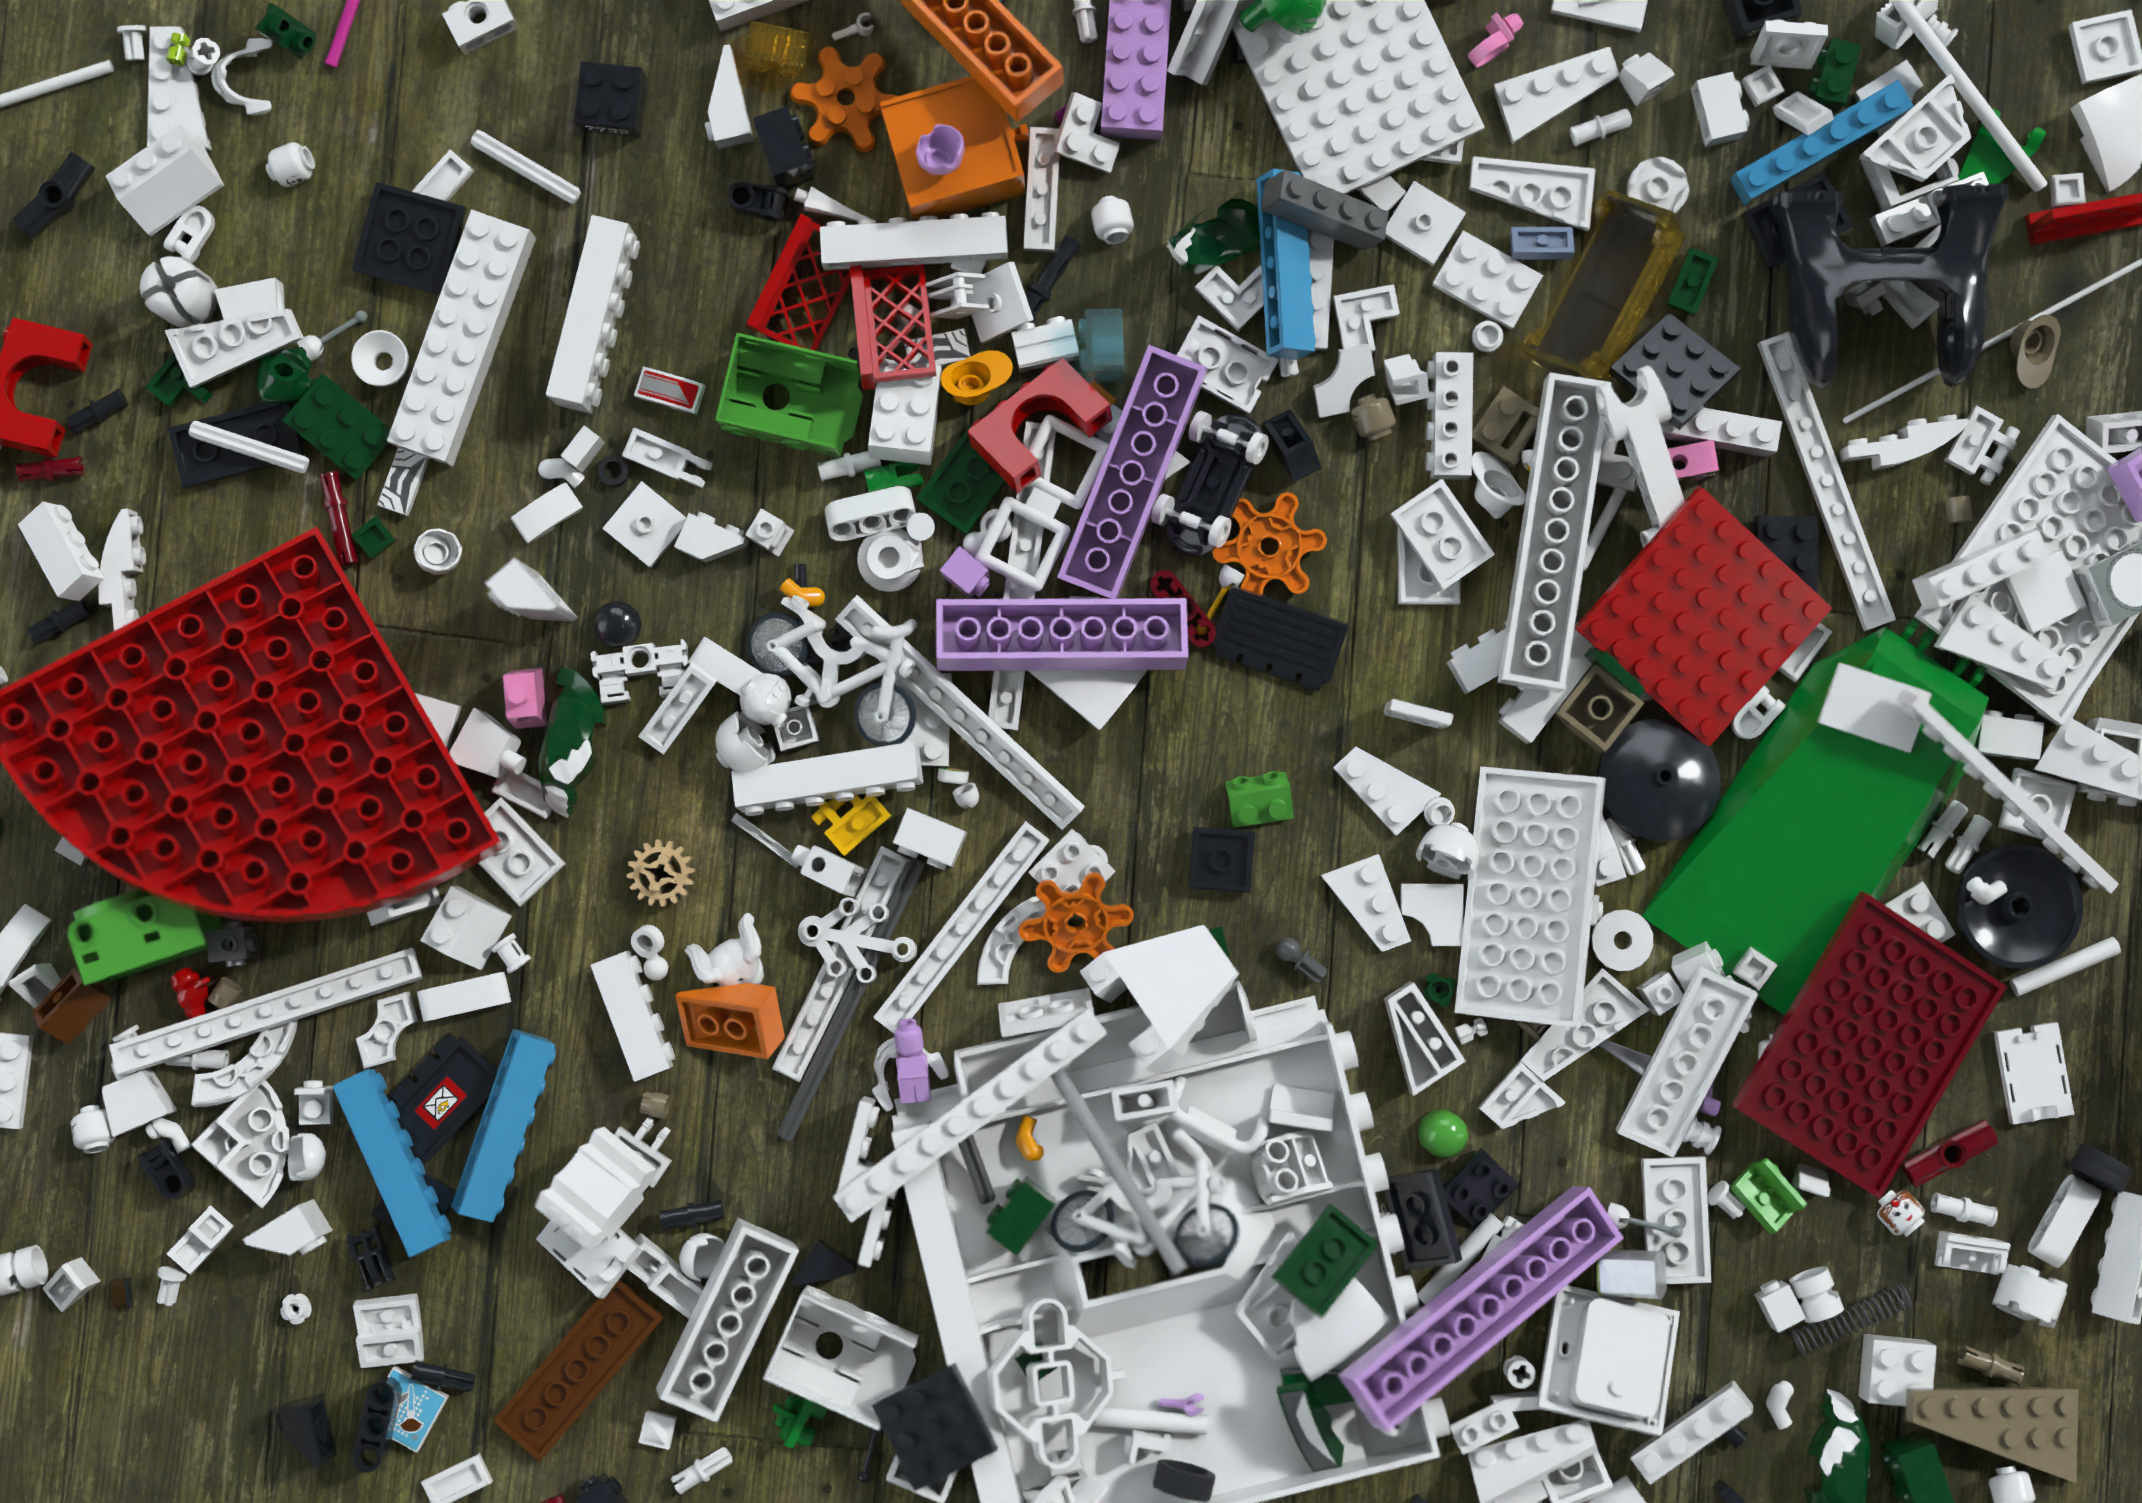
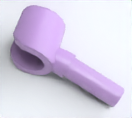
M1712 1082L1699 1110L1706 1115L1716 1116L1721 1102L1711 1098L1713 1094Z
M1195 1393L1187 1399L1160 1398L1159 1406L1176 1407L1183 1409L1189 1416H1195L1205 1409L1197 1408L1193 1402H1199L1205 1397L1200 1393Z

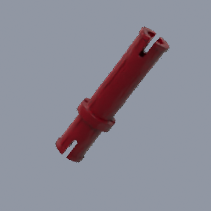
M327 472L326 475L320 474L319 479L325 499L322 505L323 509H326L328 513L338 563L340 566L351 565V562L353 564L358 563L359 560L356 555L346 511L348 501L347 498H343L339 472Z

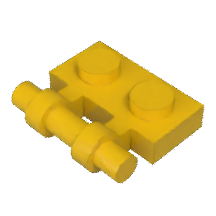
M854 795L855 798L850 800L854 807L841 818L835 811L847 801H836V798L830 799L828 802L824 800V804L818 806L820 809L811 818L818 826L827 818L832 822L833 825L824 833L838 850L846 856L891 817V814L875 796H866L864 799H861L858 795Z

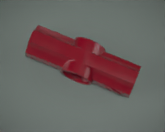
M1981 1119L1948 1138L1938 1139L1931 1147L1903 1161L1901 1164L1902 1170L1912 1185L1918 1187L1952 1168L1962 1167L1968 1159L1998 1144L1997 1136L1987 1121ZM1952 1145L1955 1155L1951 1160L1947 1161L1944 1157V1151L1948 1146Z

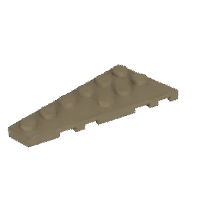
M2073 1387L1907 1388L1906 1421L2076 1483L2079 1389Z

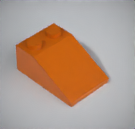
M741 983L682 991L675 995L686 1046L769 1059L785 1038L776 989L773 986Z

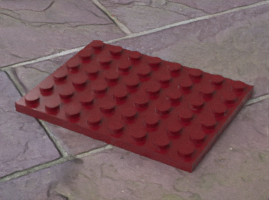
M1860 891L1731 1106L1874 1197L1881 1199L2007 986L1866 892Z

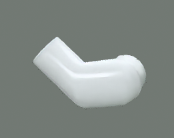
M563 458L543 460L538 467L541 477L546 479L564 478L574 488L585 478L573 465Z
M160 1117L153 1120V1123L148 1124L146 1127V1132L151 1139H157L160 1136L169 1138L178 1154L191 1147V1143L184 1131L176 1122Z

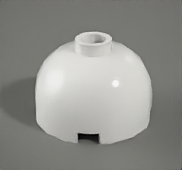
M737 711L728 717L719 726L716 733L715 744L718 751L716 756L725 768L730 767L737 772H750L769 765L775 760L776 754L772 742L770 741L766 744L759 735L766 733L761 725L748 721L743 711L740 714Z
M1452 822L1451 825L1443 824L1430 829L1422 838L1416 851V857L1419 861L1423 857L1428 861L1427 868L1440 875L1460 879L1461 874H1468L1467 879H1471L1479 865L1480 849L1477 840L1468 832V828L1465 825Z

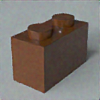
M74 967L32 1011V1014L40 1029L69 1045L75 1037L83 1033L86 1025L106 1008L111 998L103 983L84 985L79 969Z

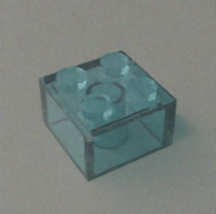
M1122 308L1085 309V319H1079V343H1085V349H1080V374H1086L1087 382H1092L1093 380L1096 382L1123 381L1124 343Z

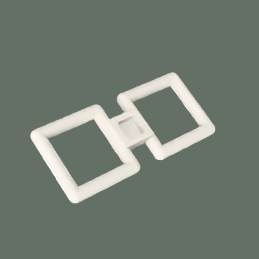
M1047 415L1044 418L1029 451L1038 459L1052 429L1096 451L1076 494L1074 495L1039 477L1029 485L1033 487V490L1026 504L1012 497L1004 498L975 556V559L982 565L1033 591H1040L1043 588L1070 534V527L1053 518L1060 503L1063 502L1074 509H1081L1084 506L1109 447L1108 443L1094 436L1089 438L1082 430L1053 415ZM1011 511L1056 533L1034 577L990 555Z

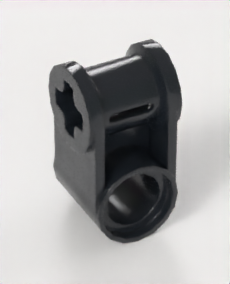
M744 181L735 182L729 187L727 198L731 209L736 214L756 217L770 222H783L782 208L784 197L788 196L787 189L774 185H760ZM740 192L750 195L749 201L745 204L735 203L734 197Z
M168 1138L160 1140V1145L147 1154L141 1153L138 1155L140 1166L151 1178L163 1197L174 1199L189 1195L193 1191L195 1186L194 1176ZM174 1176H177L181 1181V1188L178 1192L171 1186Z

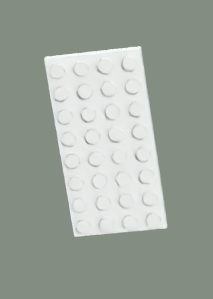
M1480 766L1473 833L1479 844L1480 860L1475 875L1468 880L1454 1013L1580 1028L1605 778Z

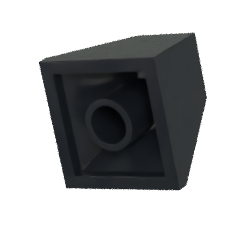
M323 1393L286 1402L278 1408L277 1424L280 1431H284L285 1439L315 1468L321 1467L337 1455Z

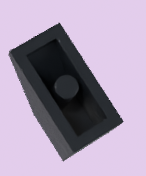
M1291 409L1263 422L1282 465L1294 482L1322 469L1312 439Z

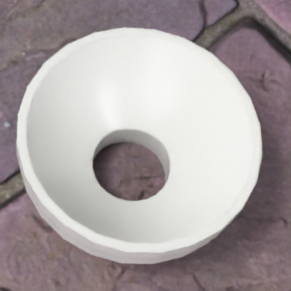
M375 330L366 333L356 342L353 347L351 362L355 373L361 380L369 385L386 387L398 382L404 376L409 365V355L406 346L398 336L388 331ZM388 353L392 356L393 363L389 369L379 370L377 368L376 359L380 354Z

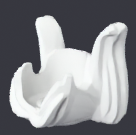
M745 913L739 921L740 938L729 939L715 947L710 954H707L697 944H691L684 950L691 959L696 976L704 983L717 982L719 986H730L741 983L760 984L762 982L764 973L759 958L761 955V942L753 926L754 917L750 913Z

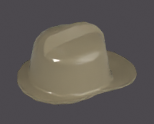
M2041 315L2033 321L2024 320L2011 335L2010 350L2016 358L2017 377L2021 384L2029 389L2038 388L2043 385L2053 367L2061 330L2058 320L2051 315Z

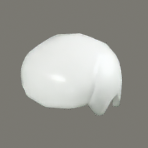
M440 528L430 529L418 537L414 546V555L416 562L424 571L433 575L447 574L455 569L461 560L462 547L455 534Z
M299 1133L297 1136L291 1137L288 1153V1173L291 1180H311L321 1172L325 1164L326 1151L322 1141L316 1135Z
M699 1233L692 1236L683 1245L679 1256L681 1271L688 1278L701 1281V1277L709 1278L725 1246L723 1240L708 1233Z

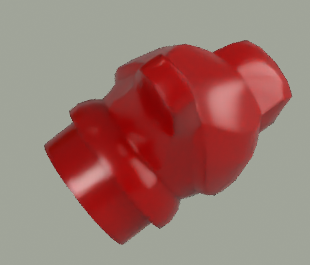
M192 967L184 968L170 978V982L173 985L172 989L177 993V1002L184 1009L188 1019L205 1014V1003L208 998L207 984L211 981L209 977L200 979L198 972H194Z

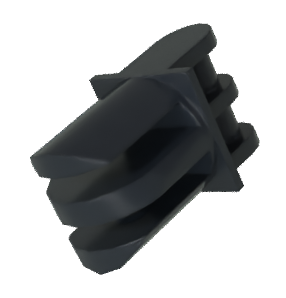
M377 1224L373 1225L369 1231L362 1229L358 1235L353 1236L349 1234L346 1236L353 1257L351 1261H356L366 1290L373 1288V1282L376 1286H380L385 1283V1278L388 1282L396 1280L385 1249L388 1244H385ZM374 1238L378 1246L375 1249L372 1248L370 1240ZM360 1243L363 1244L365 1252L361 1254L359 1253L357 1245Z

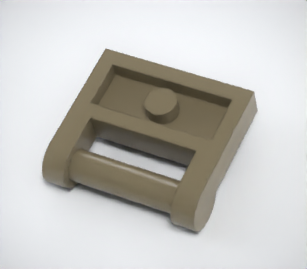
M1503 386L1472 431V441L1509 466L1516 467L1520 461L1519 455L1537 429L1540 408L1533 406ZM1523 412L1530 418L1509 450L1500 445Z

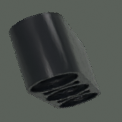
M393 1377L381 1378L369 1388L366 1395L353 1453L354 1466L363 1473L375 1471L386 1461L389 1454L402 1395L401 1384ZM380 1386H384L390 1391L391 1398L389 1401L380 1398L378 1394ZM372 1418H379L383 1422V1431H377L372 1427ZM365 1449H372L376 1453V1462H370L365 1458Z

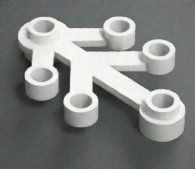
M847 897L842 899L839 907L823 918L818 916L805 918L798 927V936L801 942L818 949L827 963V972L832 977L843 976L846 973L847 966L843 960L836 957L828 941L840 943L857 969V978L862 983L873 982L876 979L877 972L873 966L867 963L858 947L892 953V956L900 962H909L917 954V945L910 938L900 937L895 941L860 935L877 922H884L889 917V909L880 903L872 905L868 914L842 931L830 928L845 916H854L858 913L859 903L854 898ZM848 901L854 903V910L850 913H847L844 909V905ZM878 907L884 909V916L880 919L874 916V911ZM815 925L818 928V934L815 937H810L808 929ZM905 943L908 946V952L905 955H900L898 947L900 944ZM835 962H839L842 966L838 974L832 971V965ZM865 968H869L872 972V976L868 980L862 978V971Z

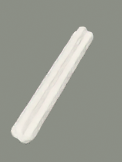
M477 130L472 136L471 144L475 148L568 203L574 204L578 200L581 192L574 185L481 130Z
M193 421L189 428V435L193 438L299 473H305L309 465V459L305 456L199 421Z

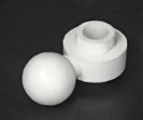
M998 509L990 510L983 516L980 523V532H971L965 536L963 549L971 556H976ZM1010 516L996 542L1004 541L1011 534L1013 522Z
M653 925L641 926L632 934L631 945L638 955L647 959L644 964L645 975L654 981L661 980L668 973L666 960L658 955V952L664 947V937L661 931Z

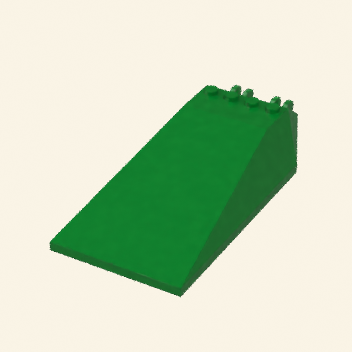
M1914 617L1907 623L1899 636L1887 627L1881 628L1810 666L1786 701L1785 708L1773 720L1718 800L1709 819L1696 832L1640 914L1648 923L1686 949L1707 941L1711 950L1716 949L1723 961L1721 968L1726 976L1731 975L1735 982L1755 990L1759 1000L1784 1017L1860 891L1866 892L1876 900L1880 899L1966 773L1962 769L1965 764L1960 759L1955 761L1942 750L1945 747L1942 742H1935L1925 735L1922 731L1924 728L1922 724H1920L1911 752L1908 753L1818 723L1817 720L1838 662L1932 693L1928 704L1975 748L1989 700L1987 696L1975 689V687L1982 680L1988 669L1982 665L1976 667L1967 682H1965L1958 676L1965 670L1971 660L1960 657L1951 671H1949L1924 654L1923 651L1929 646L1936 634L1930 628L1922 634L1915 647L1908 643L1907 640L1917 630L1920 623ZM1750 946L1777 964V967L1760 990H1757L1732 972Z

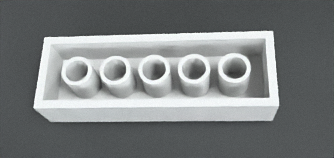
M595 215L591 216L546 391V396L558 406L592 414L594 406L598 407L602 397V389H599L601 377H606L609 370L610 360L606 359L609 347L613 348L616 342L617 330L614 327L616 319L621 318L624 311L625 301L621 300L624 288L628 289L632 279V271L629 270L631 260L637 258L640 242L636 241L637 236L628 223Z
M737 1218L656 1387L661 1400L712 1421H718L799 1252L793 1241Z

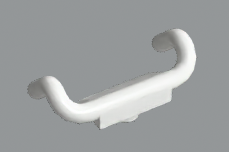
M1183 1075L1174 1077L1178 1112L1169 1115L1174 1121L1181 1124L1180 1130L1225 1154L1229 1150L1239 1154H1250L1263 1144L1269 1126L1268 1120L1264 1117L1257 1120L1252 1138L1242 1142L1235 1139L1236 1129L1191 1106H1189L1186 1113L1180 1110L1178 1101L1183 1093L1186 1079Z

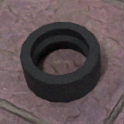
M1161 1459L1158 1460L1153 1487L1178 1498L1206 1502L1211 1499L1216 1477L1211 1471L1190 1463Z

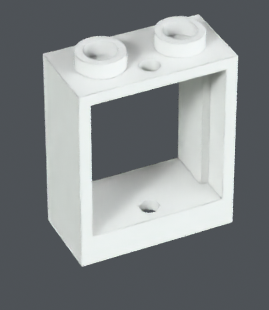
M1859 157L1882 212L1926 196L1932 191L1959 180L1958 165L1953 158H1949L1935 171L1939 181L1900 196L1889 169Z

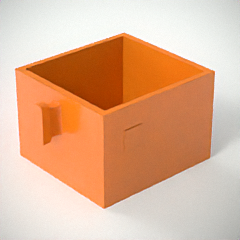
M972 76L879 102L913 221H919V218L922 216H937L938 219L1026 194L1025 176L1015 143L1029 141L1027 124H1021L1018 128L1011 129L1006 111ZM938 124L953 126L961 133L964 141V156L960 166L955 171L945 175H931L919 166L916 157V148L918 147L921 135H928L933 131L934 126Z

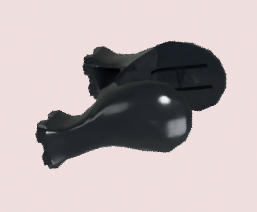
M1957 184L1945 186L1942 190L1934 191L1933 205L1937 208L1941 220L1940 235L1930 247L1926 248L1847 247L1840 240L1835 228L1838 209L1842 205V192L1791 191L1779 193L1778 197L1771 198L1770 211L1779 225L1786 256L1787 308L1792 345L1808 382L1821 389H1826L1830 384L1836 365L1838 341L1835 300L1852 282L1869 280L1911 282L1932 299L1939 302L1937 317L1938 368L1943 382L1947 386L1955 387L1965 382L1970 377L1984 344L1989 251L2000 212L2008 198V185Z

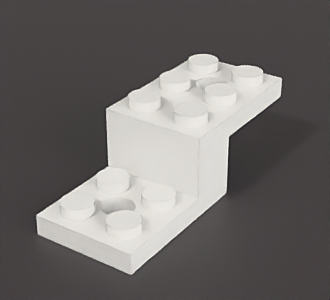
M864 1096L860 1100L837 1193L877 1164L862 1160L866 1159V1156L869 1154L872 1138L867 1137L869 1128H874L880 1110L879 1107H875L876 1099ZM898 1189L872 1207L858 1261L859 1265L870 1267L873 1260L879 1261L885 1243V1238L880 1237L881 1230H887L893 1211L892 1207H888L889 1198L894 1199Z

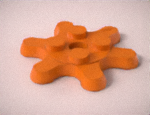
M830 46L824 47L818 53V62L823 70L821 79L814 84L798 82L790 90V97L795 104L808 105L816 111V121L807 132L808 140L813 146L822 147L828 143L833 134L843 132L851 137L853 146L857 151L862 153L869 152L875 146V137L870 129L871 122L875 117L882 115L879 102L899 97L895 94H884L877 88V78L886 67L885 59L881 54L872 52L865 56L860 65L849 67L842 62L837 49ZM842 91H849L855 95V100L852 104L844 106L838 102V96Z
M1285 492L1280 494L1276 499L1274 508L1267 513L1256 511L1250 501L1240 498L1232 516L1239 524V534L1233 540L1226 541L1222 547H1216L1212 554L1219 563L1237 562L1244 567L1246 576L1241 584V588L1262 594L1267 582L1278 579L1283 581L1288 590L1294 594H1302L1308 589L1309 578L1300 568V559L1307 552L1321 551L1327 543V537L1320 529L1304 531L1295 525L1294 514L1298 509L1299 502L1293 493ZM1270 538L1277 542L1278 551L1275 554L1265 555L1262 552L1261 542L1264 539Z
M1097 872L1086 874L1082 885L1074 891H1063L1059 889L1055 882L1049 879L1042 880L1036 887V896L1044 903L1046 907L1045 912L1039 917L1025 919L1020 924L1018 933L1025 941L1042 939L1051 944L1052 951L1047 959V964L1053 972L1060 973L1067 970L1072 958L1079 953H1087L1095 960L1103 952L1113 950L1114 947L1106 939L1107 933L1114 927L1129 925L1134 919L1133 910L1128 905H1106L1102 903L1100 896L1105 888V879ZM1073 914L1084 919L1083 923L1079 926H1071L1067 922L1073 917Z

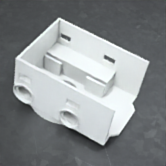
M807 1285L800 1295L763 1379L878 1430L881 1423L872 1405L905 1388L916 1363L913 1348L916 1346L919 1335L890 1323L874 1313L861 1310L850 1302L832 1297L821 1289ZM824 1332H834L843 1341L842 1352L836 1358H824L816 1350L817 1338Z

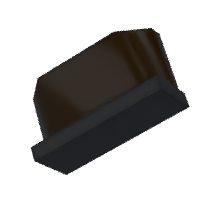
M131 1277L113 1279L112 1296L115 1309L133 1307Z

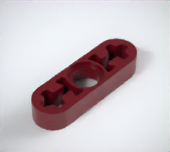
M1167 570L1157 572L1151 579L1153 593L1157 598H1170L1165 590L1159 592L1157 587L1159 586L1158 579L1160 577L1164 579L1171 578L1173 580L1170 584L1172 590L1176 593L1178 589H1181L1183 592L1182 595L1175 598H1186L1192 604V613L1187 617V622L1192 621L1197 613L1202 616V619L1197 620L1202 628L1206 626L1210 628L1207 641L1203 639L1196 640L1194 636L1197 634V631L1191 624L1189 629H1187L1189 640L1198 647L1211 645L1216 636L1214 625L1172 572Z

